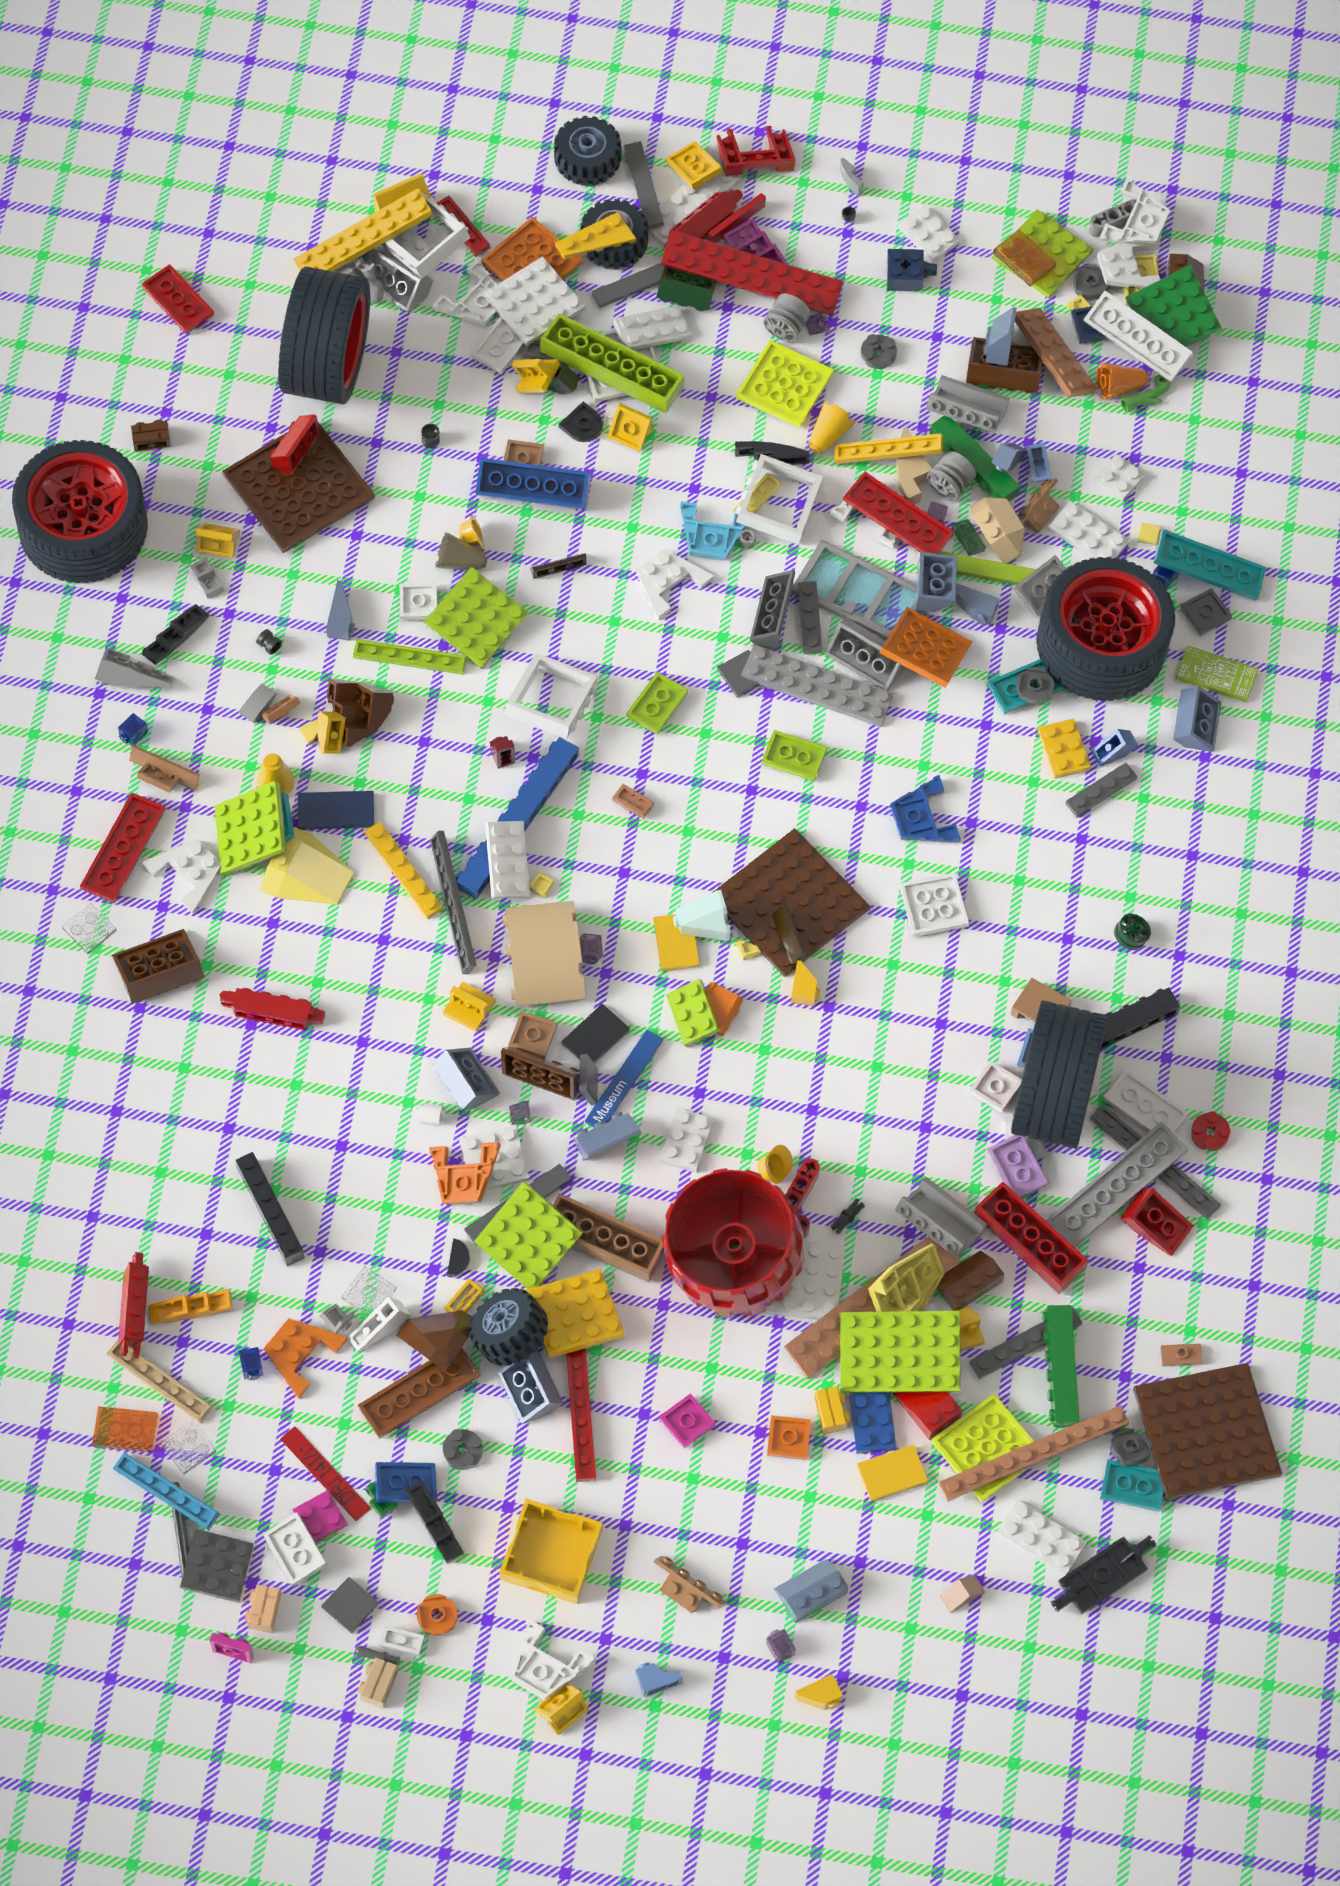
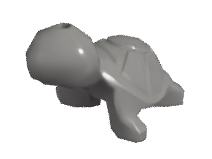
M360 256L355 259V265L351 268L344 267L341 269V273L367 278L370 283L371 303L382 301L384 290L375 284V265L373 263L371 265L365 263L363 257Z

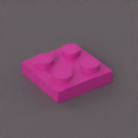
M691 1393L659 1416V1420L683 1449L715 1426L713 1419Z
M328 1490L292 1509L293 1513H299L315 1543L348 1526Z
M222 1632L211 1634L209 1641L212 1652L252 1663L254 1654L249 1641L242 1638L235 1640Z

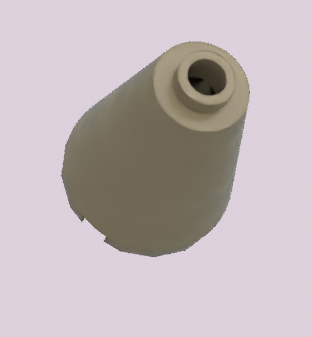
M445 532L437 555L439 559L436 561L435 567L469 570L473 567L475 570L481 571L482 567H486L488 557H485V552Z

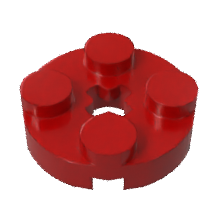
M1214 1111L1199 1115L1194 1120L1191 1128V1138L1194 1144L1202 1150L1218 1151L1227 1144L1231 1129L1224 1117ZM1207 1129H1214L1215 1135H1207Z

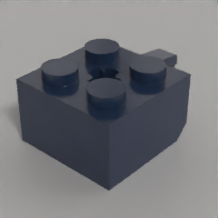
M888 249L887 291L918 292L923 289L924 278L937 275V264L924 261V249Z

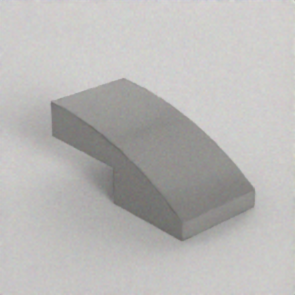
M842 157L840 159L841 175L851 191L859 196L863 193L864 182L855 176L856 167Z
M207 558L190 565L207 599L224 592V588Z
M261 683L246 700L238 713L251 722L256 723L265 708H269L278 693Z

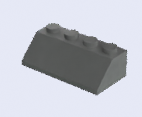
M791 570L765 576L750 636V641L755 645L769 650L778 648L796 571Z

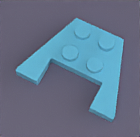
M681 501L680 508L689 555L727 560L741 532L746 527V525L736 522L738 514H734L732 526L695 521L697 503Z

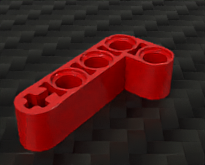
M812 1158L803 1162L785 1194L789 1201H797V1204L793 1205L801 1225L806 1227L803 1229V1238L809 1235L810 1221L807 1217L799 1214V1211L816 1183L820 1171L818 1161ZM804 1184L806 1188L800 1189L797 1185Z

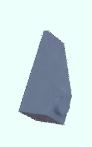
M1001 443L991 463L996 465L995 469L1001 472L1012 471L1027 455V449L1015 443Z
M337 580L326 632L329 638L349 641L350 634H354L355 623L352 622V615L342 582Z
M956 583L955 602L978 623L991 625L998 609L999 598Z

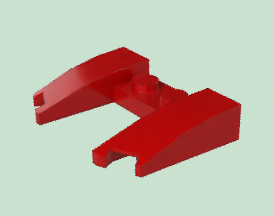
M766 126L770 150L747 152L739 151L732 129L727 130L728 136L723 139L718 134L716 140L725 176L743 175V170L769 167H775L777 172L794 171L796 160L785 129L782 130V134L772 133V126Z

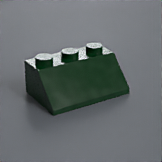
M664 267L656 298H660L664 302L672 301L683 307H695L698 311H709L716 281Z

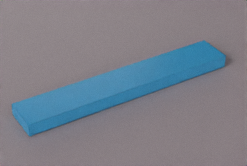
M125 1452L113 1467L116 1472L208 1531L220 1515L215 1509Z

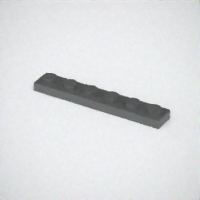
M1071 1306L1073 1329L1081 1326L1083 1322L1073 1306ZM1041 1322L970 1360V1365L978 1378L982 1379L1047 1344L1043 1340L1046 1324Z

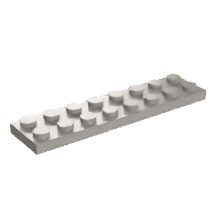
M755 644L741 674V677L758 682L761 686L882 727L894 697L893 692Z
M1161 1121L1048 1217L1046 1221L1070 1244L1077 1247L1187 1153L1188 1148Z

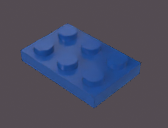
M890 1393L850 1394L849 1400L856 1454L896 1450Z
M375 1463L376 1503H411L405 1490L422 1480L437 1503L435 1463Z

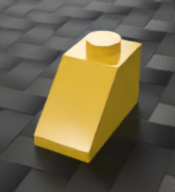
M319 711L317 734L321 752L324 754H340L345 717L337 712Z
M797 960L791 1003L814 1006L815 1000H819L820 988H817V980L803 962Z
M833 1674L795 1691V1698L797 1701L825 1710L838 1707L843 1700V1694Z

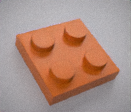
M771 1415L767 1456L807 1460L811 1419Z

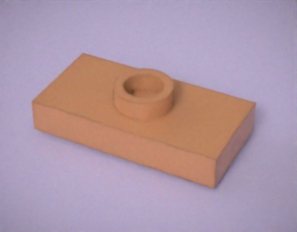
M288 695L261 713V717L264 721L272 723L278 718L285 717L291 709L301 702L298 697Z
M622 784L612 797V801L642 819L647 816L654 806L653 801L625 784Z
M1201 1344L1161 1345L1160 1347L1162 1366L1202 1365Z

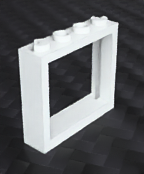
M424 193L422 195L434 216L454 232L420 261L393 240L395 237L381 244L383 248L421 279L470 238L467 232L468 228L462 221L459 222L454 214L447 213V210L441 204L437 205L432 197L429 198Z
M761 454L759 460H755L751 470L754 471V474H749L746 485H749L748 490L744 489L740 498L743 500V503L737 506L735 513L738 514L736 522L799 544L823 476ZM761 468L812 486L797 528L746 510Z
M535 653L506 703L505 716L567 739L571 731L575 732L576 722L582 719L584 708L589 707L592 694H596L599 684H596L597 676ZM539 670L585 687L566 721L520 704Z

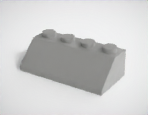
M848 618L839 622L824 653L887 691L904 669L903 665L879 653L886 642L885 640Z

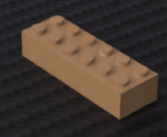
M558 1194L553 1206L584 1232L573 1245V1249L646 1282L650 1281L664 1254L661 1238L565 1195Z

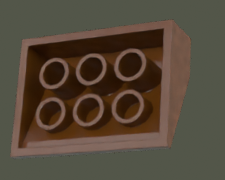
M973 337L966 383L986 385L991 388H1006L1011 391L1020 390L1026 393H1038L1043 361L1031 345L1011 343L1008 365L1006 366L986 363L987 356L983 355L986 339Z
M185 929L112 954L132 1004L205 978L200 960Z
M519 1047L502 1048L501 1063L503 1075L575 1100L579 1091L580 1071L574 1067L567 1068L558 1061H548L538 1054H529Z

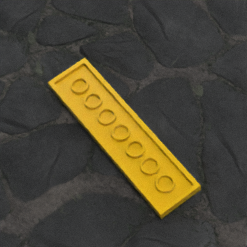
M419 188L297 256L294 258V261L299 270L307 266L335 271L434 214Z

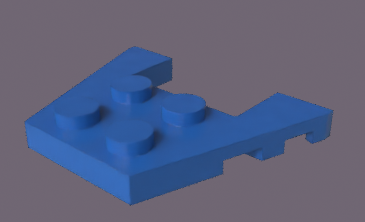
M936 775L931 781L923 783L913 792H908L890 803V809L901 840L960 842L961 838L956 824L936 828L926 798L944 793L940 775Z

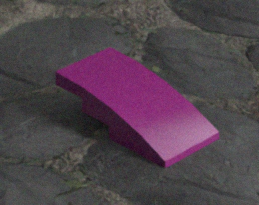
M753 218L724 234L722 237L728 247L789 265L776 244H772L766 233L760 230Z

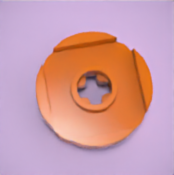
M433 1594L426 1597L417 1609L419 1626L426 1634L441 1636L452 1631L458 1619L455 1603L442 1594ZM436 1610H439V1613H443V1616L438 1620L431 1616L435 1614Z

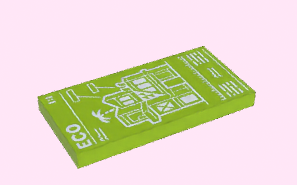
M1187 645L1175 679L1195 686L1199 685L1201 688L1247 703L1259 668Z

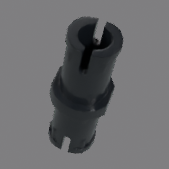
M855 1198L850 1206L843 1209L837 1220L830 1225L831 1229L834 1231L837 1228L836 1233L840 1234L865 1207L864 1203L861 1201L858 1205L860 1200Z

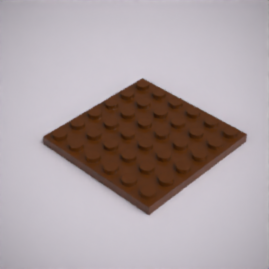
M319 422L318 437L291 476L272 467L271 452L273 449H277L282 436L222 471L223 476L282 553H285L375 499L373 491Z
M795 828L713 891L721 890L728 919L753 945L760 949L763 956L783 977L796 968L797 963H790L772 917L773 913L782 904H787L805 949L804 961L868 912L871 907Z
M1248 1363L1134 1386L1133 1391L1146 1434L1152 1445V1455L1159 1472L1158 1475L1162 1482L1166 1500L1282 1475Z

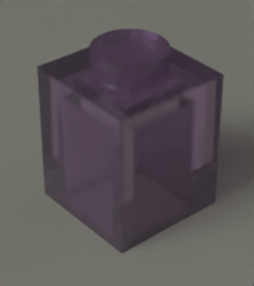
M583 933L579 938L582 962L587 965L596 964L603 957L601 935Z
M776 1629L768 1634L766 1645L777 1664L796 1655V1648L785 1629L780 1631Z

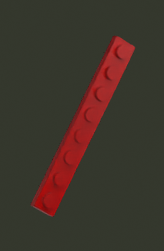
M586 1348L566 1354L576 1482L596 1481Z

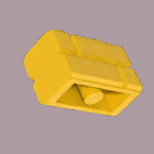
M837 1386L815 1391L814 1398L823 1434L846 1430L850 1418L848 1411H844L842 1405L845 1404L844 1393L839 1392Z

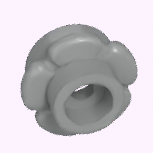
M744 530L741 532L738 542L743 547L753 546L756 543V535L751 530Z

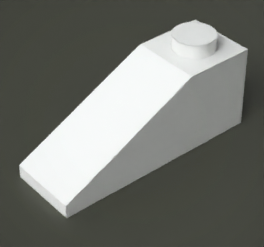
M388 1297L347 1338L355 1349L361 1352L398 1329L411 1315L401 1301Z

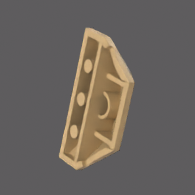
M984 497L972 505L970 510L975 521L1001 561L1009 564L1020 557L1025 527L1009 501L1002 498Z

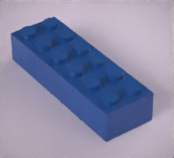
M480 458L475 494L477 496L586 510L591 473Z

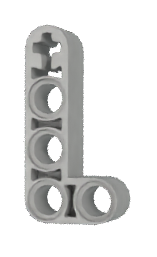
M1128 200L1093 215L1090 219L1089 233L1093 237H1100L1106 224L1117 228L1125 227L1131 214L1127 212H1132L1137 200Z

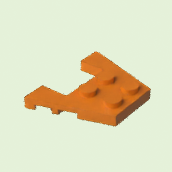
M482 1143L480 1163L448 1166V1147L429 1148L435 1164L433 1167L436 1169L438 1176L437 1183L442 1203L451 1205L479 1203L482 1201L501 1147L500 1143Z
M288 1318L264 1347V1351L277 1370H279L295 1396L300 1399L310 1387V1383L295 1373L296 1370L319 1343H322L337 1354L348 1340L343 1335Z

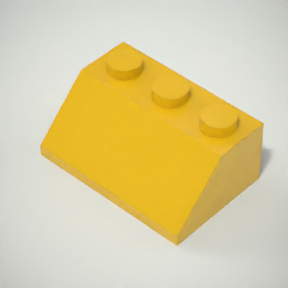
M420 173L375 193V212L419 188L421 193L431 198L423 174Z

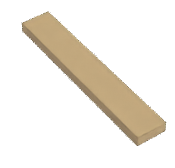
M117 1340L106 1353L109 1358L197 1422L201 1423L213 1409L209 1403L140 1354L138 1358H134L132 1347L128 1346V1354L121 1356V1344Z

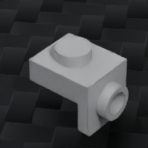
M334 1304L323 1311L320 1317L334 1333H337L341 1329L346 1331L352 1325L351 1321L355 1315L351 1313L347 1316L337 1304Z

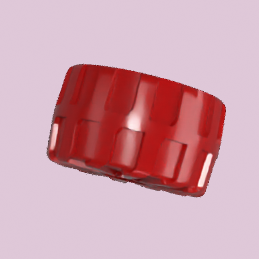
M727 1168L713 1170V1173L702 1176L697 1180L693 1179L683 1187L684 1190L679 1194L674 1203L670 1204L666 1212V1227L662 1241L668 1268L675 1282L689 1300L698 1307L704 1305L714 1310L718 1316L732 1318L733 1314L758 1315L766 1311V1306L775 1301H782L793 1289L792 1282L801 1273L805 1258L802 1226L793 1205L782 1189L777 1185L773 1186L757 1172L751 1170H728ZM740 1244V1246L737 1249H731L732 1245Z

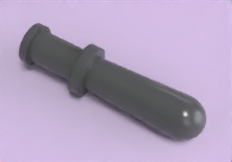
M358 1646L355 1649V1653L361 1657L379 1658L397 1666L400 1662L399 1656L388 1655L385 1651L382 1653L363 1646Z

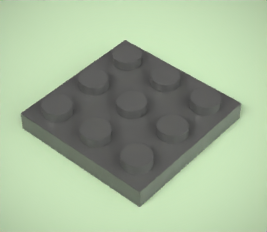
M194 1529L180 1588L239 1603L254 1543Z

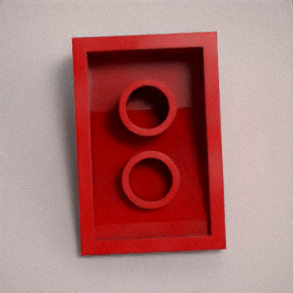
M1144 1188L1120 1218L1134 1232L1169 1256L1174 1254L1194 1227L1154 1188Z
M948 1392L893 1393L894 1397L929 1440L961 1418L962 1409Z

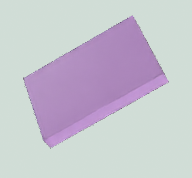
M1014 1135L987 1148L1003 1182L1021 1198L1049 1184L1025 1137Z

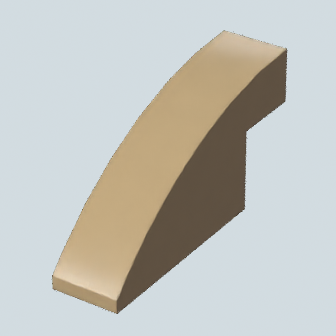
M907 427L903 429L901 438L913 437ZM924 455L897 458L896 465L900 492L904 495L905 499L913 504H917L921 501V491L917 485L928 481L927 474L932 468Z

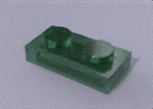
M969 519L953 523L951 528L969 556L985 551L986 546Z

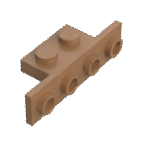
M1056 478L1045 480L1040 485L1041 489L1039 492L1033 494L1029 499L1031 502L1019 511L1020 515L1018 517L1022 524L1026 522L1035 533H1039L1060 508L1058 503L1048 494L1058 482Z
M134 744L132 745L129 761L142 766L137 773L138 779L169 793L178 784L196 791L200 774Z
M660 1556L654 1560V1563L670 1573L660 1591L689 1612L694 1613L703 1598L717 1608L726 1605L727 1602L723 1600L721 1594L716 1591H710L706 1588L707 1585L704 1582L692 1578L686 1569L675 1566L674 1561L669 1557Z

